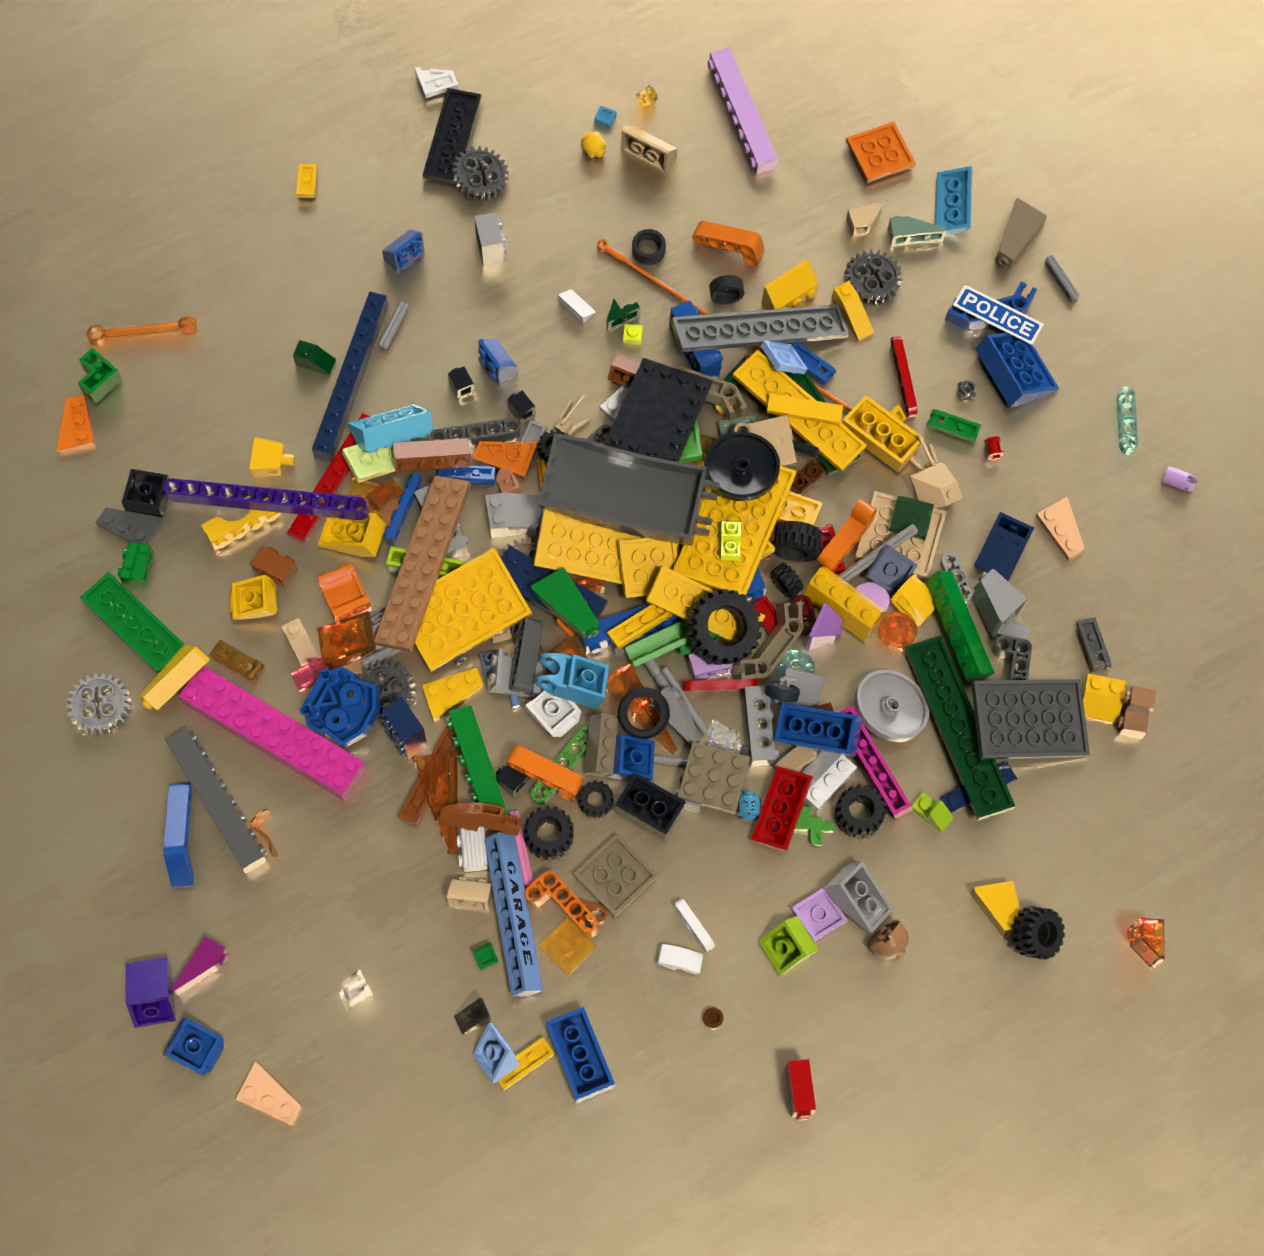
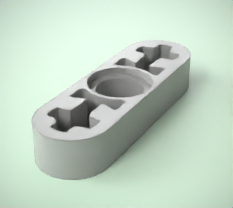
M952 552L945 553L940 562L942 570L950 571L953 568V574L961 577L962 581L957 584L960 591L962 590L963 594H967L964 601L968 604L973 596V592L959 558ZM947 559L953 561L952 567L950 563H946Z

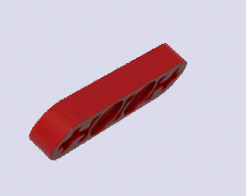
M758 679L682 681L683 691L733 690L758 686Z

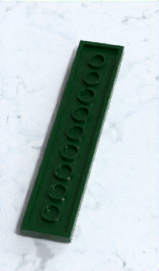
M941 635L905 646L906 655L977 820L979 821L1015 809V803L996 760L980 759L975 713Z

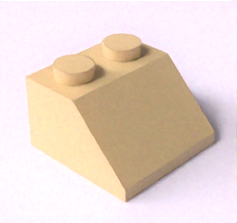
M464 877L451 879L447 894L450 908L489 912L492 895L491 883L482 879H478L476 882L468 881L469 879Z

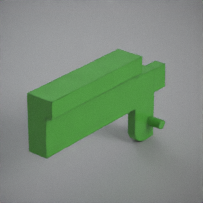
M803 806L794 831H810V842L815 846H822V832H834V821H822V817H810L811 806Z

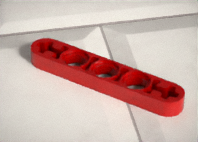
M901 336L891 337V349L906 416L915 417L918 415V407Z

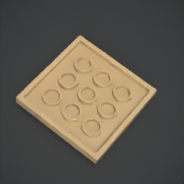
M874 491L870 505L877 509L872 524L860 539L855 559L861 560L913 524L916 526L918 533L895 548V550L918 564L912 575L916 574L918 578L926 580L929 578L947 511Z

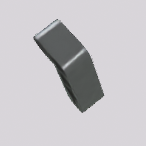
M523 617L520 622L512 626V635L517 636L509 681V689L511 691L524 694L532 692L543 631L542 621Z
M1006 635L999 636L993 645L992 652L998 658L1010 660L1008 680H1028L1032 652L1031 643L1023 638ZM999 644L1005 645L1007 649H1001ZM1017 648H1023L1025 653L1020 652ZM1015 665H1020L1023 670H1018Z

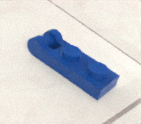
M798 342L792 345L808 368L806 372L817 379L821 385H826L829 381L828 378L836 373L835 368Z

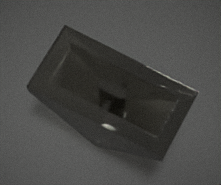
M482 998L477 999L454 1016L462 1035L492 1022Z

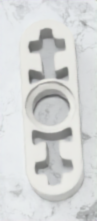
M682 898L675 902L673 906L701 948L707 952L715 947L712 939L687 903Z

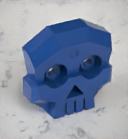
M342 666L333 670L322 669L306 700L301 705L300 713L306 716L309 728L322 735H329L338 744L346 748L367 736L379 715V687L360 680L357 674ZM353 691L354 696L350 698L349 694ZM339 717V722L335 723V719Z

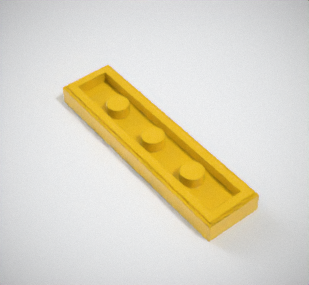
M772 393L769 395L767 413L836 425L841 423L843 410L842 405Z

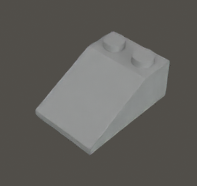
M518 493L485 495L491 539L528 533L529 526L536 521L542 510V507L537 505L539 495Z
M863 861L846 864L824 887L834 904L868 934H872L894 910Z

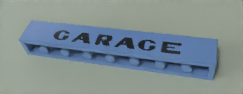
M496 833L485 838L484 842L511 996H531L542 992L543 988L515 835Z

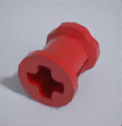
M998 436L989 437L984 442L988 448L989 454L987 456L989 460H997L1004 456L1000 446L1001 439Z

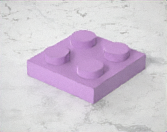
M822 888L791 908L814 942L848 921L841 909L834 904L825 888Z

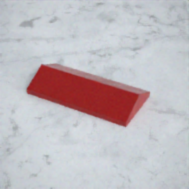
M777 766L751 841L772 849L788 850L813 776Z

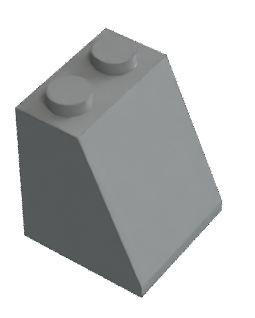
M992 569L989 573L984 572L979 577V582L974 587L975 592L972 598L991 637L994 639L1019 615L1027 598L997 571Z

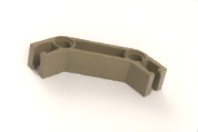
M675 367L676 369L713 381L705 401L721 406L729 422L736 419L735 411L731 408L733 405L738 407L741 417L746 415L747 406L734 384L684 367Z
M801 602L776 604L777 625L751 659L732 663L733 668L747 664L748 671L746 675L744 672L733 674L734 679L764 678L773 671L803 630ZM789 606H790V618H789V613H788V607H789ZM789 623L792 624V630H791V631H790V629H789ZM758 664L761 666L760 672L757 670Z

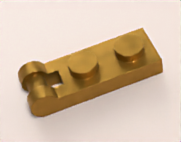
M222 640L217 642L209 654L210 658L251 682H255L257 679L256 675L265 667L260 661L249 657ZM249 666H252V669L250 671H247V668Z

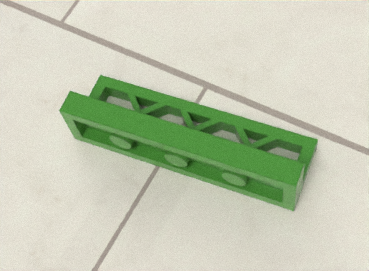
M679 620L625 645L624 649L631 664L637 667L690 642V639L685 637V633L688 632L687 628L684 627L685 620Z

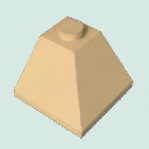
M944 462L937 463L909 476L919 504L938 508L962 499L958 483Z

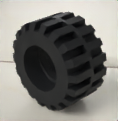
M782 522L777 525L773 542L775 554L794 562L816 560L820 555L822 531L818 527L806 522Z
M857 784L856 788L852 785L848 790L845 789L838 798L834 809V818H837V826L841 825L840 830L842 832L846 830V835L848 836L854 834L855 838H859L860 835L866 838L869 834L873 835L876 830L878 831L885 818L886 803L882 801L883 796L881 793L877 795L875 788L870 790L869 785H865V788L862 787V784ZM854 803H862L869 808L871 817L866 820H859L852 816L849 806Z
M545 806V809L539 807L537 812L532 811L530 818L527 817L526 824L524 825V839L526 846L529 847V851L532 854L535 853L538 858L544 857V860H548V857H552V860L557 859L558 855L562 857L565 851H569L570 845L573 843L574 829L570 816H566L563 809L559 811L556 806L553 809H550L549 806ZM552 824L560 829L561 834L556 840L546 842L537 836L538 829L543 825Z
M1024 907L1023 910L1018 912V916L1014 917V923L1011 924L1012 932H1010V937L1013 938L1011 942L1012 945H1015V950L1026 957L1045 960L1049 959V957L1053 958L1055 952L1058 953L1060 946H1063L1064 943L1062 940L1065 937V933H1063L1065 926L1062 924V918L1058 916L1059 914L1049 908Z

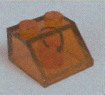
M1140 917L1128 928L1127 940H1130V947L1150 968H1155L1165 960L1164 919Z

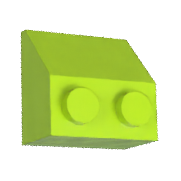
M798 916L783 921L758 941L779 976L806 961L819 951Z

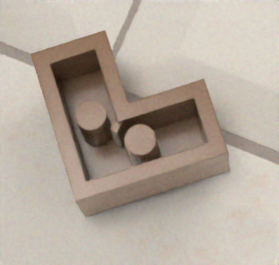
M1132 686L1129 692L1125 693L1121 708L1122 714L1117 722V727L1120 728L1119 735L1139 739L1146 735L1149 714L1154 709L1156 690Z

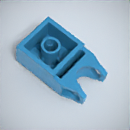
M543 653L539 662L548 668L553 675H540L536 680L537 686L550 695L597 709L605 699L609 665L575 654L570 656L564 653Z

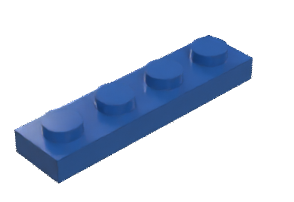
M414 472L412 478L407 480L405 494H401L398 502L400 505L397 510L393 511L391 525L387 526L384 532L388 545H395L415 500L414 492L421 487V474Z

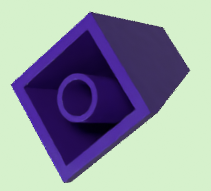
M167 957L126 963V1006L135 1028L176 1021L174 992L171 990L173 987L172 972Z

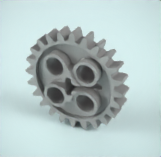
M95 672L93 678L86 675V681L80 678L81 684L79 686L73 684L76 690L69 691L72 697L66 698L67 702L70 703L66 706V709L70 711L67 715L69 718H72L71 722L77 724L76 727L79 730L83 728V731L87 733L91 729L93 735L99 730L100 734L103 735L104 729H107L109 733L112 726L118 729L117 722L124 723L122 716H129L125 710L131 709V706L128 704V702H131V698L128 696L130 692L128 689H125L126 685L124 683L120 684L119 678L114 680L112 674L107 678L104 672L101 674V677H98ZM96 688H99V690H98V697H99V699L101 700V702H99V707H100V712H101V719H99V709H98L97 706H96V705H98V697H97V694H96ZM107 690H112L110 695L104 696ZM92 693L90 698L84 699L86 694ZM113 708L112 713L105 714L106 710ZM94 711L92 716L85 717L88 712Z

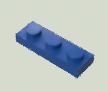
M470 465V467L439 469L438 476L470 481L471 484L494 485L496 470L495 466Z

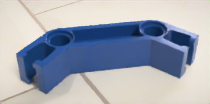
M1021 281L1013 296L997 299V301L1025 314L1034 299L1037 289L1032 287L1030 294L1028 293L1027 298H1025L1021 294L1027 284ZM956 297L945 318V321L967 331L993 326L954 306Z

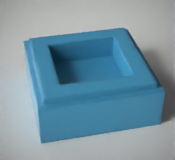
M600 106L594 118V123L610 128L617 115V111Z

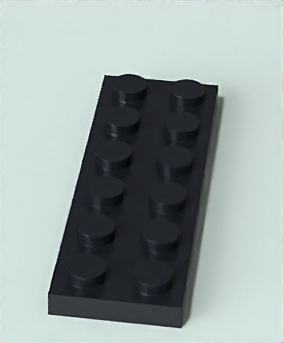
M447 88L423 171L424 179L456 185L457 181H453L454 175L451 174L452 165L455 157H458L460 152L464 153L465 148L468 149L482 99L481 94Z

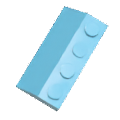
M415 404L348 423V427L358 447L368 453L376 452L377 448L393 447V443L410 442L412 438L416 437L425 438L433 431L431 412Z

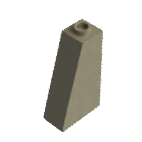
M1017 198L995 260L1001 266L1011 269L1043 227L1047 215Z

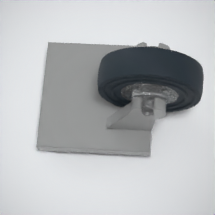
M787 667L783 678H780L779 681H768L766 683L765 694L773 698L774 702L778 703V705L787 703L812 708L818 705L825 676Z

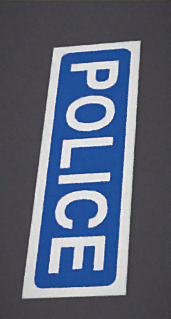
M964 285L953 304L1031 345L1044 325L967 285Z

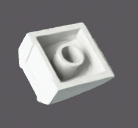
M545 690L524 707L532 718L552 737H562L579 722L581 710L574 702L550 695Z

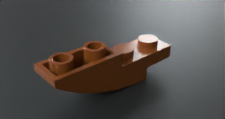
M471 802L442 807L438 821L446 825L461 827L468 831L477 832L478 827L483 826L487 829H494L508 835L518 836L522 818L503 814L505 808L503 806Z

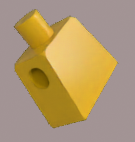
M254 437L249 468L252 477L281 476L284 465L294 466L295 455L286 454L284 444Z

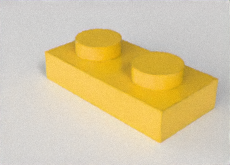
M299 164L297 198H315L317 164Z

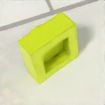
M625 324L623 343L641 345L643 325Z

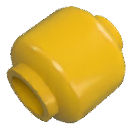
M590 131L581 139V148L589 158H600L605 154L604 149L607 143L598 132L593 133Z

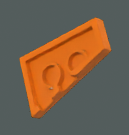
M84 394L69 397L65 400L56 450L58 454L95 446Z
M479 441L473 460L489 466H495L498 469L501 467L508 468L515 475L526 478L538 442L502 443Z

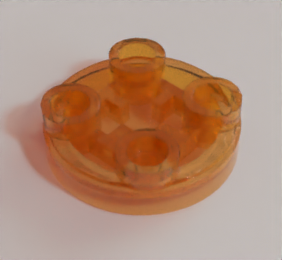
M902 612L887 614L881 620L878 628V638L887 647L897 651H903L905 646L911 645L917 636L915 621L909 615Z

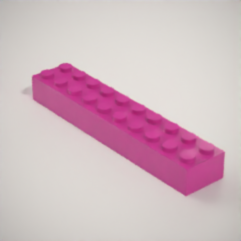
M204 666L190 679L179 694V698L185 706L343 801L347 799L366 771L365 762Z

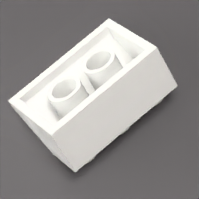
M821 751L816 759L801 772L813 776L804 805L811 806V811L816 815L855 774L857 766L842 754Z

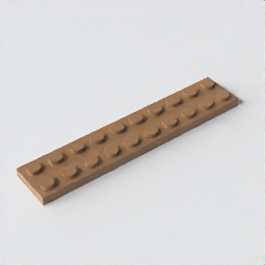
M434 476L375 636V645L412 652L471 488L470 481Z

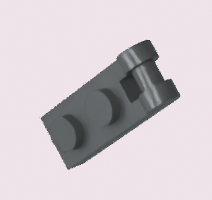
M1096 617L1077 621L1076 626L1089 661L1091 672H1096L1100 668H1111V660ZM1101 656L1102 660L1097 661L1096 657Z

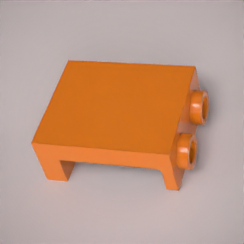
M344 564L337 570L325 572L317 578L336 624L372 609L369 598L364 592L353 564Z

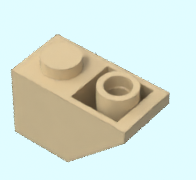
M882 202L871 203L863 207H853L848 210L846 221L852 237L870 233L881 215Z

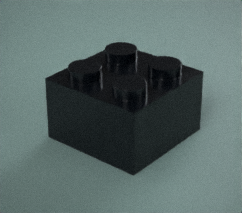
M131 469L121 502L125 511L163 518L168 501L163 484L169 479V476L167 474Z

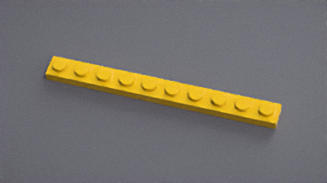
M770 541L767 544L762 559L775 552V547ZM651 604L608 631L607 636L619 650L667 620L673 614Z

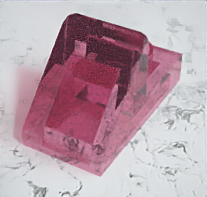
M326 657L306 660L307 666L291 673L300 692L315 684L322 669L332 670Z

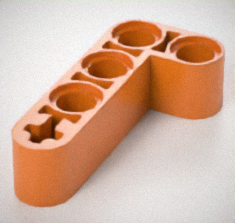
M700 221L692 235V239L700 245L741 253L743 260L751 266H757L765 252L761 236L750 230Z
M860 499L854 506L849 519L821 552L817 562L834 572L870 527L877 509Z
M519 745L514 746L506 761L509 767L558 790L559 796L571 802H574L584 781V778L579 774Z
M553 871L544 872L526 888L525 897L532 906L539 907L552 897L586 936L593 937L599 933L600 925L594 915ZM549 879H555V883L553 885H546V882ZM534 892H540V896L537 899H531V895ZM562 893H568V897L565 900H559V896ZM574 908H581V912L578 915H572ZM585 918L590 924L593 925L591 929L587 927L583 920Z

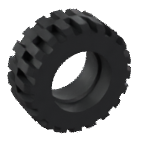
M727 589L713 591L700 597L698 601L691 605L692 609L688 610L686 615L688 620L684 624L688 631L685 633V637L689 638L691 642L688 644L689 647L696 650L695 654L698 657H703L704 661L708 663L713 662L715 665L731 664L748 657L752 650L758 646L757 640L761 639L762 635L759 632V628H762V621H758V617L761 615L759 610H754L753 607L756 606L754 602H748V597L744 594L739 595L738 591H728ZM718 609L729 611L737 620L738 635L736 640L730 645L718 644L709 633V617Z

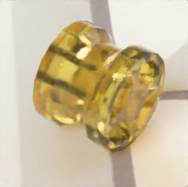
M650 85L636 94L639 103L645 108L651 102L658 100L657 93Z

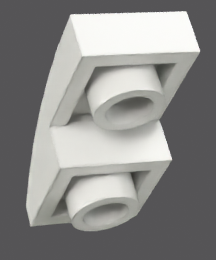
M662 944L657 964L672 970L681 969L697 975L700 973L703 954L677 946Z

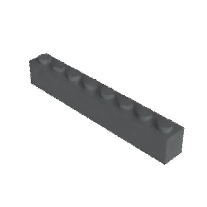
M184 728L165 739L245 874L267 862L264 857L267 854L262 844L257 846L254 841L257 836L251 827L247 829L244 823L247 820L241 811L237 813L234 808L237 806V803L232 795L229 797L226 795V785L222 779L217 780L215 775L218 772L212 763L208 765L205 759L208 756L203 747L199 749L195 744L199 741L193 731L189 733Z

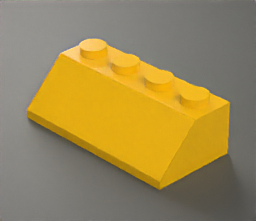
M867 395L858 402L842 421L843 425L867 445L866 450L897 473L910 461L921 445L918 433Z
M825 566L818 569L809 582L804 594L820 610L824 603L829 605L843 619L842 626L863 642H865L886 612L885 609Z

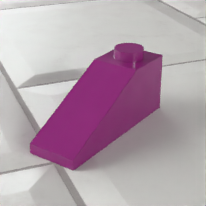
M205 936L171 990L176 995H179L217 971L220 966H224L229 957L227 949Z

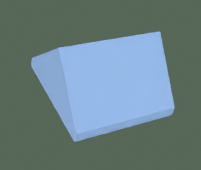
M488 1023L473 1056L492 1083H496L519 1067L520 1064L512 1049L493 1023Z

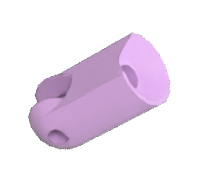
M1168 466L1162 482L1185 491H1192L1195 488L1193 484L1197 483V479L1190 473Z

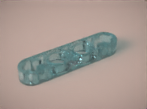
M1123 387L1117 394L1119 447L1122 453L1129 455L1134 453L1138 447L1136 401L1134 390L1130 387ZM1124 393L1129 397L1127 403H1125ZM1129 409L1131 411V415H1124L1122 413V410ZM1123 426H1131L1132 432L1124 431ZM1128 438H1130L1129 445L1132 446L1131 448H1128V445H1125L1128 441Z

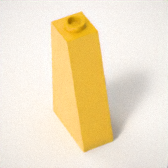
M185 644L139 694L138 697L142 699L140 703L148 710L151 708L158 710L210 659L196 646Z

